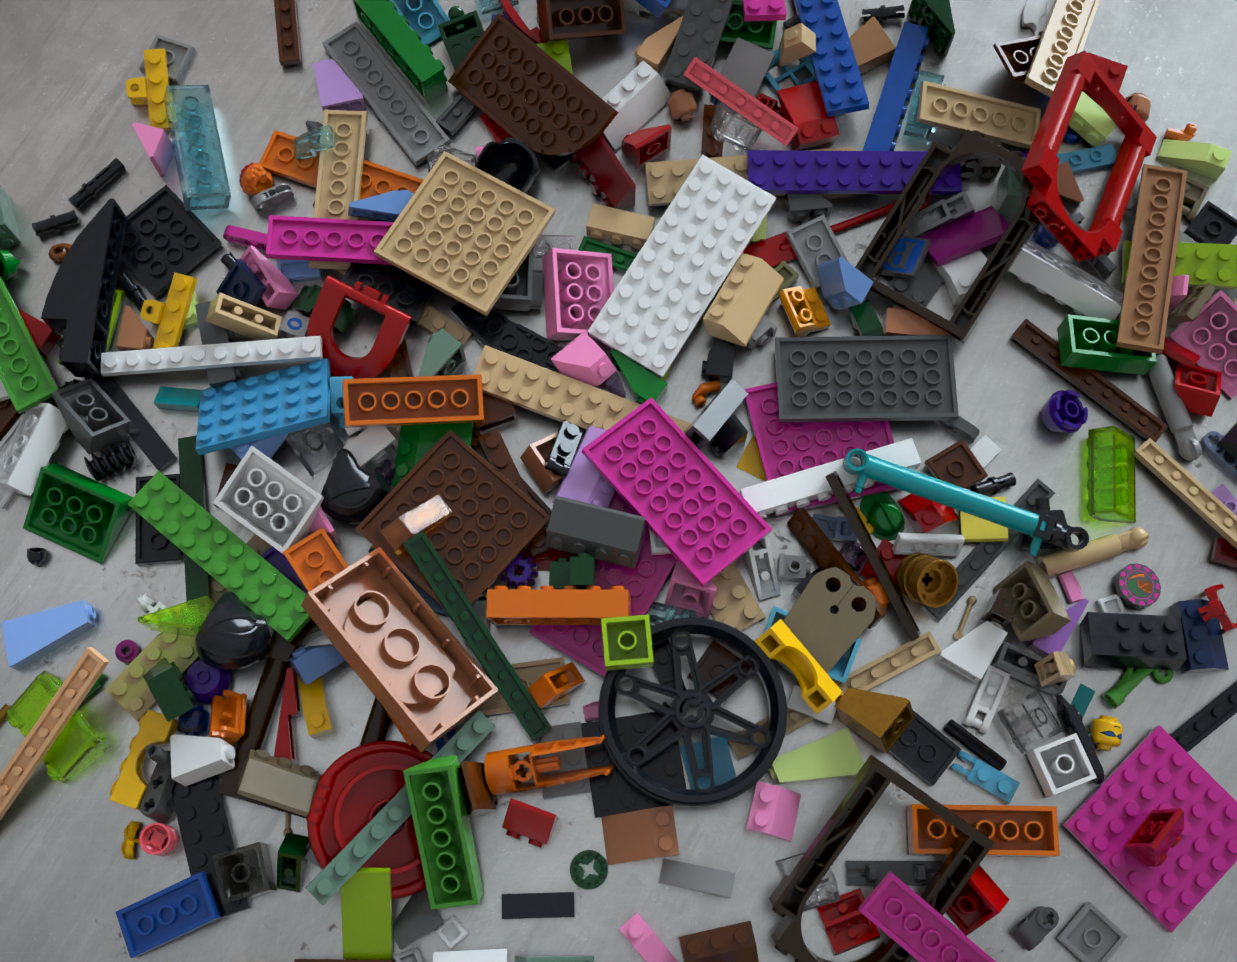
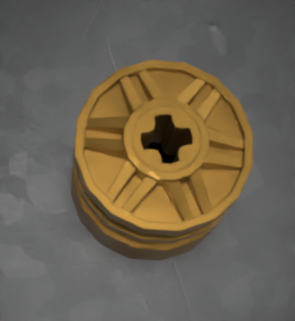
M916 552L904 558L897 569L896 585L900 593L928 607L938 608L946 605L957 592L959 583L958 573L955 567L948 561Z

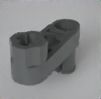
M151 744L147 747L145 756L157 764L143 797L140 812L156 823L163 824L166 820L170 819L173 811L170 804L167 803L175 784V780L171 779V751H165L157 744Z

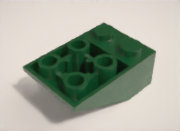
M912 0L908 11L911 20L920 26L929 28L926 36L930 37L934 48L946 57L955 35L950 1Z

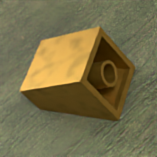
M849 687L845 693L842 692L836 699L835 708L841 722L886 754L915 719L910 700L907 698Z

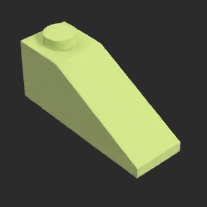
M1164 139L1156 158L1217 180L1226 169L1232 151L1211 143Z

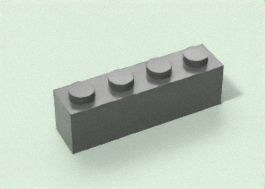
M211 301L195 304L202 345L232 343V339L235 338L233 331L206 321ZM240 366L206 369L209 385L214 388L224 386L229 382H238L239 378H242Z

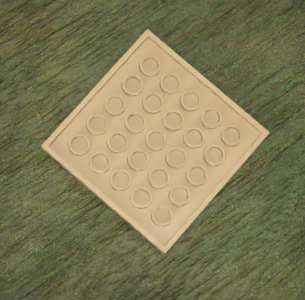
M444 151L374 250V254L487 316L555 215V209Z

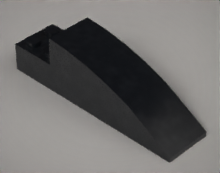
M111 198L77 236L64 257L48 292L41 319L55 334L63 335L64 343L63 348L59 351V359L75 377L102 378L101 353H106L127 223L126 215L116 200Z

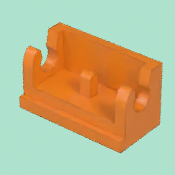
M223 690V695L229 698L218 695L212 698L209 737L221 738L230 745H233L244 735L247 694Z

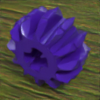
M520 553L518 559L514 560L502 573L505 576L501 578V582L507 583L508 589H512L514 585L515 589H517V586H528V583L535 586L536 582L532 578L539 577V573L534 571L538 566L536 563L530 564L532 561L530 556L523 560V554ZM520 569L523 576L518 577L516 570Z

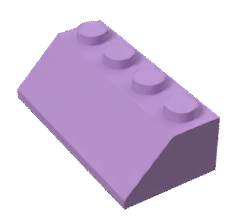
M593 426L588 427L571 462L570 470L567 476L563 478L555 497L560 496L608 508L615 489L582 454L584 447L607 430Z

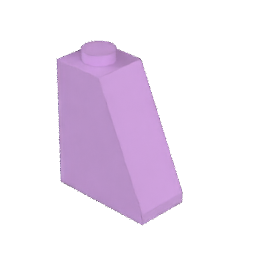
M333 59L313 63L323 111H357L366 109L362 93Z

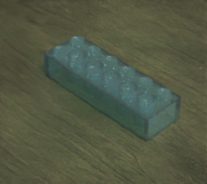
M209 85L166 86L164 103L185 211L228 208L231 192Z

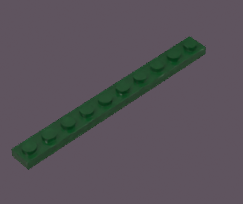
M424 531L419 532L402 543L494 685L499 689V693L530 740L533 742L552 729Z

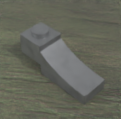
M965 190L918 211L909 225L912 236L917 238L934 229L974 214V208Z

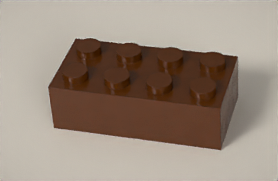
M537 0L541 42L618 36L627 33L624 0Z

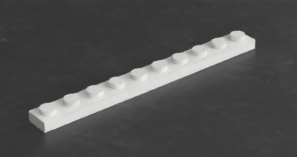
M308 336L101 353V374L105 377L322 360V337Z

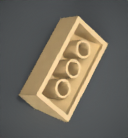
M742 253L703 318L706 334L746 347L783 284L784 278L763 259Z

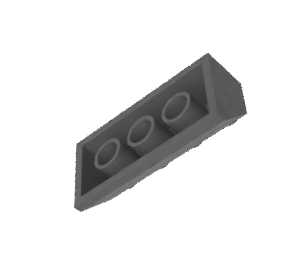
M556 496L547 528L546 547L574 554L586 553L590 554V557H594V559L635 569L642 550L646 517Z

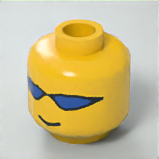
M1099 715V718L1092 721L1090 735L1093 738V743L1097 744L1096 749L1111 751V747L1120 746L1123 726L1118 722V718Z

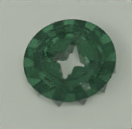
M585 850L579 852L572 859L570 875L577 886L583 889H595L606 880L608 865L605 858L599 852ZM595 860L593 869L598 873V876L589 874L584 880L585 870L580 866V863L582 865H589Z

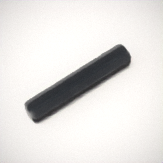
M954 720L947 722L944 730L995 769L1000 771L1005 767L1006 759Z

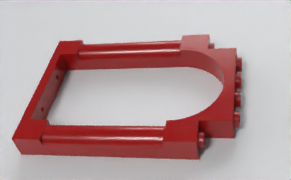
M1085 50L1067 57L1021 170L1034 185L1026 206L1077 262L1116 251L1123 232L1119 228L1144 158L1151 155L1157 138ZM1084 87L1125 135L1093 223L1088 231L1082 230L1070 219L1062 205L1057 186V170L1060 161L1057 153Z

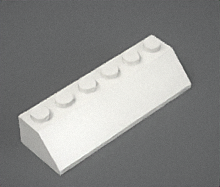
M1031 239L1027 241L1008 271L1017 275V279L1021 282H1029L1036 286V290L1040 293H1048L1055 297L1054 300L1059 304H1067L1074 308L1073 311L1080 316L1086 315L1087 317L1115 320L1121 311L1123 292Z

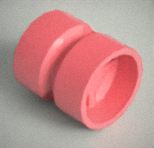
M151 823L142 830L139 841L142 850L146 853L163 857L175 852L180 838L177 830L172 826Z

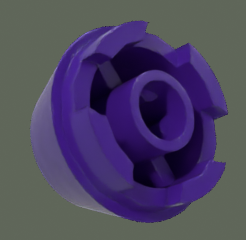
M1060 390L1053 393L1044 404L1041 414L1044 424L1051 431L1073 433L1078 431L1082 424L1086 423L1088 409L1087 407L1083 408L1081 401L1078 399L1081 396L1073 390Z
M201 659L195 661L188 668L185 675V684L191 690L195 698L194 700L202 703H211L215 695L223 697V690H229L231 683L230 670L212 668Z

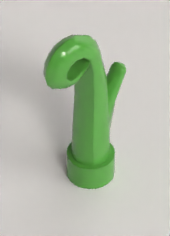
M1127 668L1119 682L1103 694V698L1109 706L1116 709L1125 702V698L1150 673L1153 672L1154 677L1159 682L1168 683L1173 678V670H1163L1165 676H1162L1159 669L1138 668L1133 672L1134 668Z

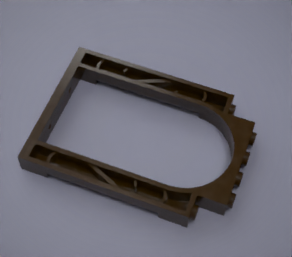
M967 129L954 151H952L949 145L943 142L938 144L934 141L855 266L856 269L873 281L870 290L904 310H910L951 334L955 339L965 343L978 323L982 312L1030 236L1041 223L1026 206L1034 185L1021 172L1026 160L1023 158V155L1015 150L1008 151L1004 148L1003 144L996 140L992 142L987 140L977 130L972 132ZM976 158L991 159L1006 166L1018 179L1022 190L1021 205L950 320H947L878 281V278L883 272L888 258L937 180H940L953 166L963 161Z
M312 618L290 643L274 630L266 655L267 660L245 721L244 735L239 739L235 750V768L225 771L218 790L220 794L305 819L307 817L237 794L239 774L249 750L264 749L283 694L286 670L292 667L288 659L293 656L292 653L302 646L305 647L312 640L325 635ZM376 697L360 745L375 741H386L389 738L393 721Z
M870 755L854 777L856 782L790 875L783 877L769 897L773 905L772 910L784 918L772 934L776 944L774 947L785 956L788 953L795 957V962H831L817 956L805 945L801 931L803 909L810 895L890 782L961 831L951 845L953 851L920 896L941 915H944L994 842L886 764ZM890 938L887 944L882 942L873 953L854 962H910L913 956Z

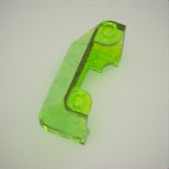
M44 670L7 710V721L14 728L17 727L25 738L63 684L61 679L57 675ZM78 709L42 760L48 768L46 771L48 776L54 782L59 780L62 783H67L112 747L105 737L100 739L101 737L96 732V728L88 723Z

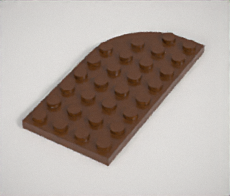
M499 13L448 80L449 83L513 138L522 141L534 152L548 156L568 155L587 147L605 131L619 113Z

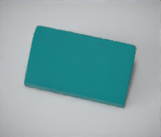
M161 386L155 397L154 404L157 408L199 412L201 390Z

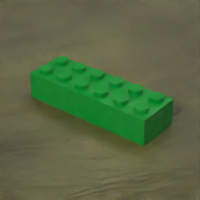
M352 0L357 18L427 104L448 91L446 85L448 80L444 74L445 67L443 63L433 57V52L427 44L423 45L417 31L410 29L407 19L397 13V8L391 0L389 2L387 0Z

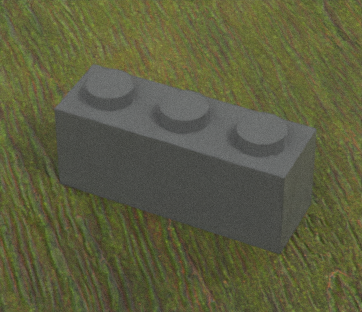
M1008 642L1000 645L991 665L1011 674L1013 678L1054 696L1061 694L1067 681L1041 687L1034 664L1043 658Z

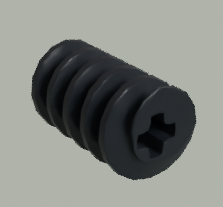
M128 439L125 440L126 447L117 443L116 451L109 446V454L100 450L99 458L92 453V461L84 457L87 469L96 481H101L102 475L106 478L110 477L111 472L118 474L119 467L123 471L127 470V463L131 467L136 466V454Z

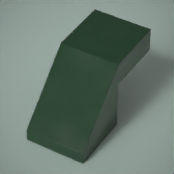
M869 300L849 307L852 326L859 331L860 336H884L883 327Z

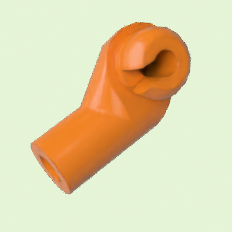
M1188 123L1186 128L1180 131L1167 128L1164 138L1188 141L1195 136L1197 126Z
M716 380L700 384L692 395V401L697 407L704 406L706 403L705 396L708 393L720 391V382Z

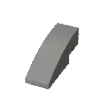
M663 859L658 883L731 898L735 873Z

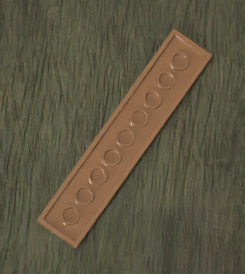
M1148 164L1143 165L1116 347L1162 354L1187 170Z

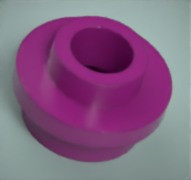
M123 640L117 645L115 655L119 661L130 663L139 655V647L132 640ZM129 647L130 652L124 655L123 650Z

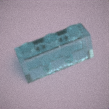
M923 70L919 71L905 125V135L928 140L930 133H935L936 127L917 122L920 84L923 81H928L946 86V84H943L944 75Z

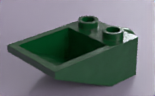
M459 6L451 7L448 11L450 20L438 25L455 71L485 31L476 10L465 14L464 10Z

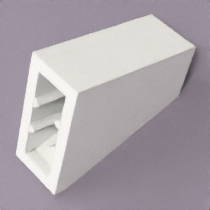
M986 621L937 655L936 660L977 683L982 679L1008 632L1002 630L1003 627L997 622Z
M176 734L170 736L171 779L185 787L235 768V749L221 738Z

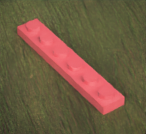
M694 57L683 74L786 147L789 146L799 131V128L697 57Z

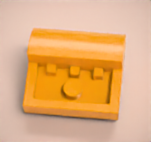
M799 286L783 289L780 292L779 298L797 337H805L810 332L828 329L831 326L815 287L802 289Z

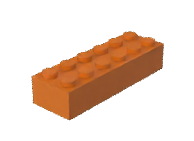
M481 374L343 379L344 428L477 423L484 420Z
M494 586V589H487L486 618L493 625H601V618L631 616V596L629 590H624L623 586H611L610 590H601L600 586H587V590H578L577 586H564L563 589H554L553 586H540V589H531L530 586H517V589H508L507 586Z
M923 804L907 806L909 855L949 856L953 851L951 845L961 831ZM942 804L994 842L986 856H1060L1057 806Z

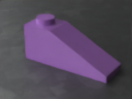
M1085 598L1067 609L1066 612L1071 621L1053 635L1028 640L1030 643L1027 649L1042 658L1055 651L1061 652L1089 600Z

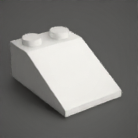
M980 249L939 267L934 263L939 275L944 278L943 284L953 305L961 303L988 260Z

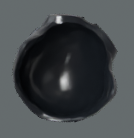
M505 137L501 142L487 143L476 163V168L525 194L530 192L535 183L536 176L541 171L533 150L529 149L522 141L510 137Z
M341 449L334 459L323 486L321 495L324 499L320 506L323 512L340 522L358 524L369 515L391 490L383 474H371L358 465L351 451Z
M226 592L220 597L201 625L195 643L197 653L206 665L222 670H240L265 658L269 649L268 642L271 634L262 615L256 616L243 605L235 593Z

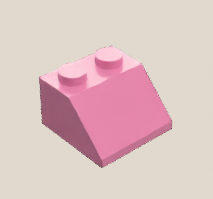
M758 781L754 785L745 830L791 842L801 794L780 786Z

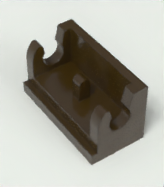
M1000 588L990 598L980 619L985 622H997L1004 628L1014 618L1012 614L1017 606V598L1011 601L1010 606H1006L1003 600L1006 597L1007 590Z

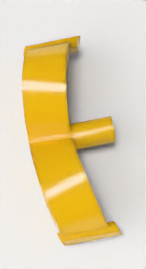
M130 821L124 829L125 839L121 845V853L124 859H135L133 847L134 843H140L139 839L135 838L141 822Z

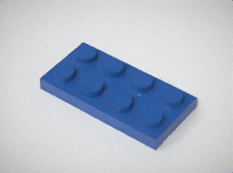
M199 872L116 911L130 958H136L221 918L205 872Z

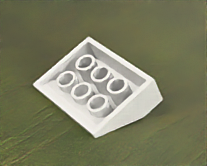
M251 446L213 503L283 554V551L307 537L324 497L258 449Z

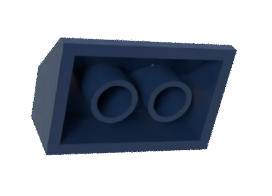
M1208 600L1178 601L1169 606L1171 616H1181L1187 657L1181 666L1182 674L1229 670L1219 620L1215 617L1204 622L1201 616L1206 615L1208 612L1200 614L1198 610L1200 607L1209 605L1210 601Z

